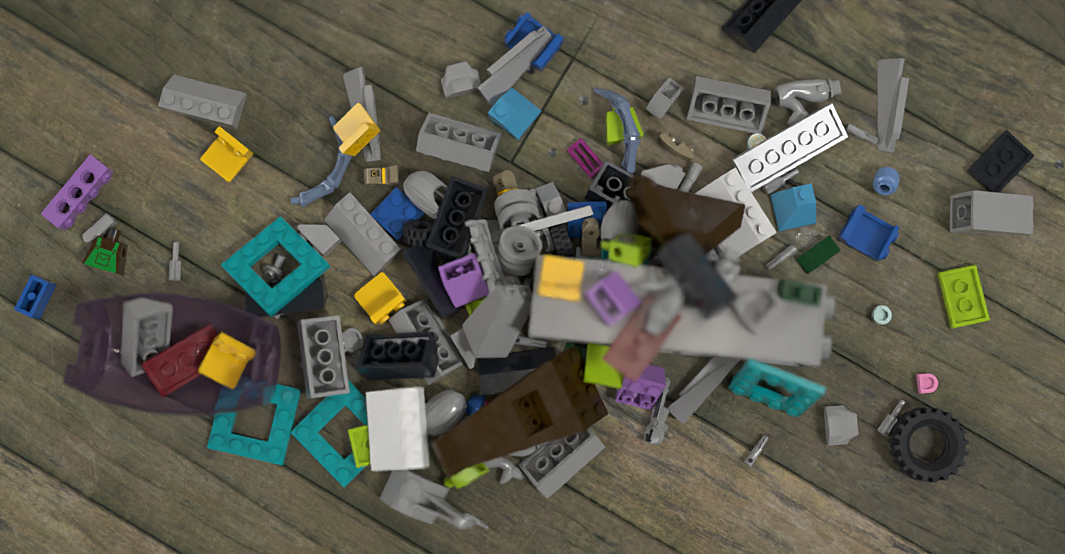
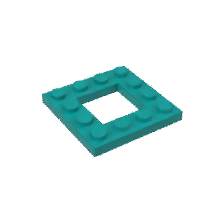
M281 216L221 264L222 268L270 317L330 268L329 263ZM280 244L300 266L271 289L254 272L251 266Z
M751 358L730 380L727 387L736 395H745L754 402H762L772 409L783 410L792 417L801 416L824 395L826 389L823 386ZM760 379H764L768 384L779 385L793 394L790 397H786L758 386L756 383Z
M240 376L234 389L222 385L207 448L284 465L291 437L290 432L293 429L302 390L245 376ZM241 396L277 404L268 441L232 433Z
M349 379L350 393L327 396L290 432L344 488L366 466L356 467L353 452L344 459L319 431L345 406L364 425H368L366 397Z

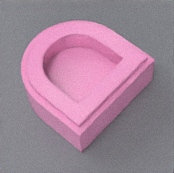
M916 374L918 394L931 393L937 389L938 380L933 374Z

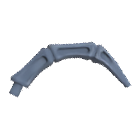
M595 87L594 92L608 99L612 107L615 108V112L621 118L624 128L623 137H625L623 141L625 155L621 166L625 171L632 174L635 172L637 148L641 140L639 139L640 133L631 115L630 103L626 101L624 96L618 93Z
M330 116L329 121L332 127H334L337 121L333 116ZM336 132L339 153L332 173L316 187L300 192L298 197H291L292 205L301 204L302 207H305L311 202L332 193L335 188L339 187L352 156L343 154L340 151L339 147L343 142Z

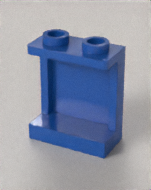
M528 11L525 15L521 14L516 21V27L506 33L504 37L506 39L505 46L511 50L533 31L537 32L543 25L532 18L531 13ZM548 29L547 31L552 35L553 39L531 63L540 72H542L564 43V37L560 34L555 35Z
M858 204L852 210L837 240L876 262L885 259L890 252L888 247L891 242L894 243L899 236L897 232L899 226L888 224L865 211L866 208Z

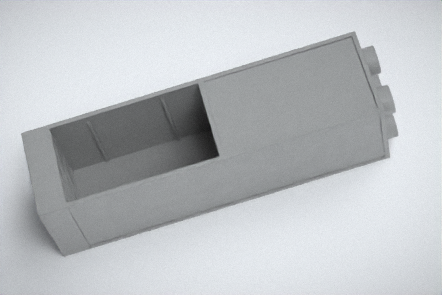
M537 255L529 338L587 345L594 343L611 347L640 304L608 327L585 297V293L617 270L641 302L648 293L658 299L671 289L666 291L637 290L636 287L641 282L647 281V275L651 268L655 269L659 280L665 279L670 272L667 268L641 265L633 267L621 263L564 258L584 262L580 300L575 302L538 296L545 255ZM736 276L730 285L735 294L739 292H753L751 299L743 303V314L767 291L777 294L779 280ZM804 283L822 287L819 307L783 301L787 306L758 334L754 335L739 320L740 317L732 306H728L721 317L713 316L705 321L688 296H686L677 312L682 316L657 352L711 358L714 355L741 357L739 361H748L751 358L762 363L796 367L820 366L821 359H828L831 352V336L823 335L824 319H832L835 299L834 296L826 295L827 285Z

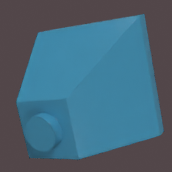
M511 88L490 109L488 117L515 139L519 140L541 113V110Z
M812 183L770 194L778 231L816 224V200Z

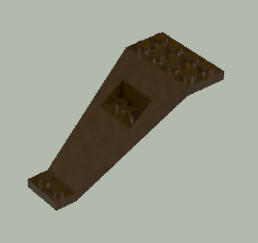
M576 345L568 347L540 365L451 430L431 442L447 478L454 477L468 467L583 432L609 414L595 384L583 382L585 363Z

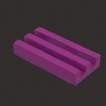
M582 138L566 150L590 179L598 174L603 166L602 161ZM579 144H581V146L587 151V153H588V154L594 159V161L599 165L598 168L595 167V165L588 159V157H587V156L582 152V150L578 147ZM573 149H575L578 152V154L585 160V162L591 167V169L593 170L592 173L578 158V156L572 151Z

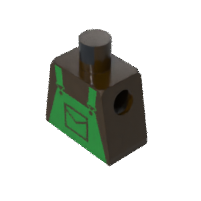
M110 228L107 239L96 236L82 264L124 275L128 246L118 242L121 231Z

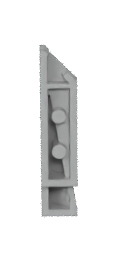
M544 26L537 32L533 31L487 69L491 77L478 86V90L491 106H494L498 99L512 87L553 39Z
M903 58L881 59L877 62L878 150L894 153L896 139H899L901 134L909 78L901 77L904 64Z
M359 67L344 73L343 78L351 108L357 103H361L377 125L374 89L372 85H366L363 68ZM378 134L363 148L365 161L367 162L381 160Z
M714 355L679 393L681 397L667 407L669 412L684 424L738 363L741 357Z

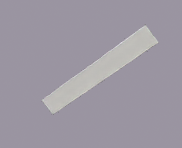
M586 206L518 226L536 231L593 215L590 206ZM506 229L490 233L492 241H499L503 231Z

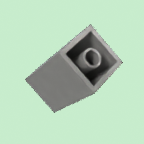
M974 190L951 195L950 233L1007 236L1033 234V196Z
M497 285L462 324L474 358H506L532 310L533 294L529 286Z

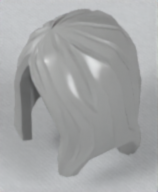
M417 171L410 174L403 184L405 194L420 210L429 217L436 219L439 207L435 201H443L444 195L436 189L441 187L446 191L448 186L426 171Z
M621 200L615 202L603 216L601 241L603 238L613 239L620 233L637 234L639 223L630 201Z
M453 390L442 391L425 404L427 434L432 436L443 434L460 422L467 406L466 400L461 393Z

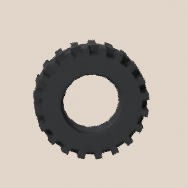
M915 408L910 412L903 413L904 416L898 419L896 426L890 431L892 433L891 439H888V444H891L889 454L893 455L894 465L898 466L901 469L900 471L903 474H907L910 478L924 482L937 483L940 480H948L950 475H956L959 466L963 467L965 464L963 462L964 456L969 454L968 451H965L966 445H969V440H965L964 434L967 432L960 427L959 424L961 422L958 419H954L952 417L953 414L944 412L939 408ZM925 426L933 427L939 431L944 441V449L941 456L935 461L928 463L916 459L910 449L911 436L917 429Z

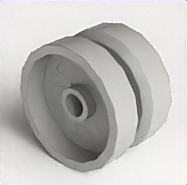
M510 190L500 195L494 202L500 230L541 219L535 195L529 190Z
M513 226L503 231L496 249L501 269L513 276H523L532 272L537 263V255H540L542 249V241L533 230L527 227Z

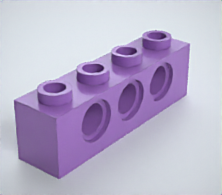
M89 155L43 210L41 215L57 228L62 230L69 229L74 224V219L78 214L86 210L87 203L99 194V189L102 185L110 181L111 174L114 171L96 157ZM94 175V181L88 183V178ZM82 190V195L76 198L77 191ZM69 204V211L64 213V207Z

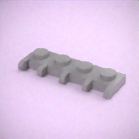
M470 220L465 222L466 227H470V233L473 237L470 240L471 243H475L476 252L479 255L476 259L477 262H481L482 271L485 274L482 277L483 281L487 280L490 291L489 295L497 285H506L486 220Z

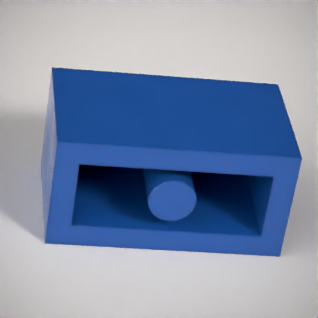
M31 275L14 310L28 317L40 319L57 284L40 276Z

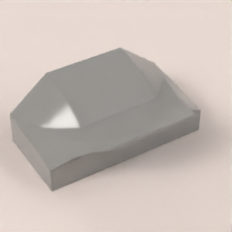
M466 61L446 66L445 75L441 79L446 99L479 91L478 86L481 85L478 71L473 69Z
M844 405L823 407L828 446L848 444L850 439L858 435L856 413L847 410Z

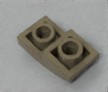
M666 132L659 136L658 141L675 156L688 162L694 159L695 156L693 154L695 152L689 144L686 145L682 142L677 146L675 138Z

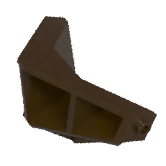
M631 174L627 192L643 237L652 238L651 245L658 252H660L663 246L677 237L690 233L707 255L741 228L746 205L683 192L656 184L652 177Z

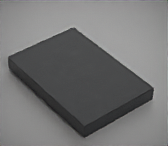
M1005 130L966 171L988 192L1000 193L1035 155L1008 130Z

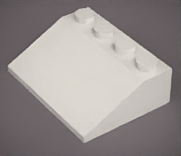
M736 168L695 193L697 195L746 204L741 228L722 242L724 247L728 246L739 250L740 255L777 233Z
M424 387L366 392L371 471L429 467Z

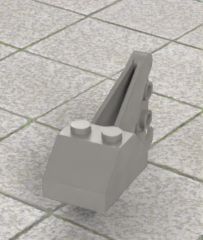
M411 469L393 470L380 497V500L391 508L429 524H434L436 518L440 517L462 529L471 528L475 525L485 529L489 528L488 524L467 512L465 514L460 513L445 500L450 489L449 487ZM440 509H444L455 518L452 519L439 513Z

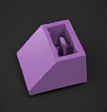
M475 253L438 267L444 286L455 308L486 297L490 292L487 280L483 281L482 276L485 274L482 271L481 262H477L476 258L478 256Z
M617 270L585 293V297L608 327L642 303Z
M648 364L636 383L623 376V386L621 389H617L615 402L651 410L666 386L664 368Z

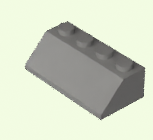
M173 75L162 90L158 107L169 113L237 130L247 93Z
M696 76L687 120L761 134L771 104V91Z
M428 113L419 132L416 151L424 155H431L442 160L452 161L463 166L466 165L480 171L489 172L501 133Z
M350 192L333 207L324 219L374 277L402 253L398 245Z
M145 298L124 303L121 363L131 377L145 373L141 364L169 348L172 319L171 304Z
M427 298L400 310L388 319L396 333L431 331L435 333L439 363L435 377L424 378L428 385L466 363Z
M340 316L298 321L297 329L307 399L350 393Z
M588 428L583 432L540 446L541 449H537L519 464V467L536 488L548 499L601 452L605 446Z

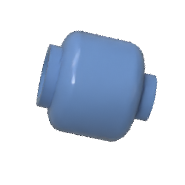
M890 167L878 169L873 180L874 190L882 195H891L896 192L900 180L899 173Z

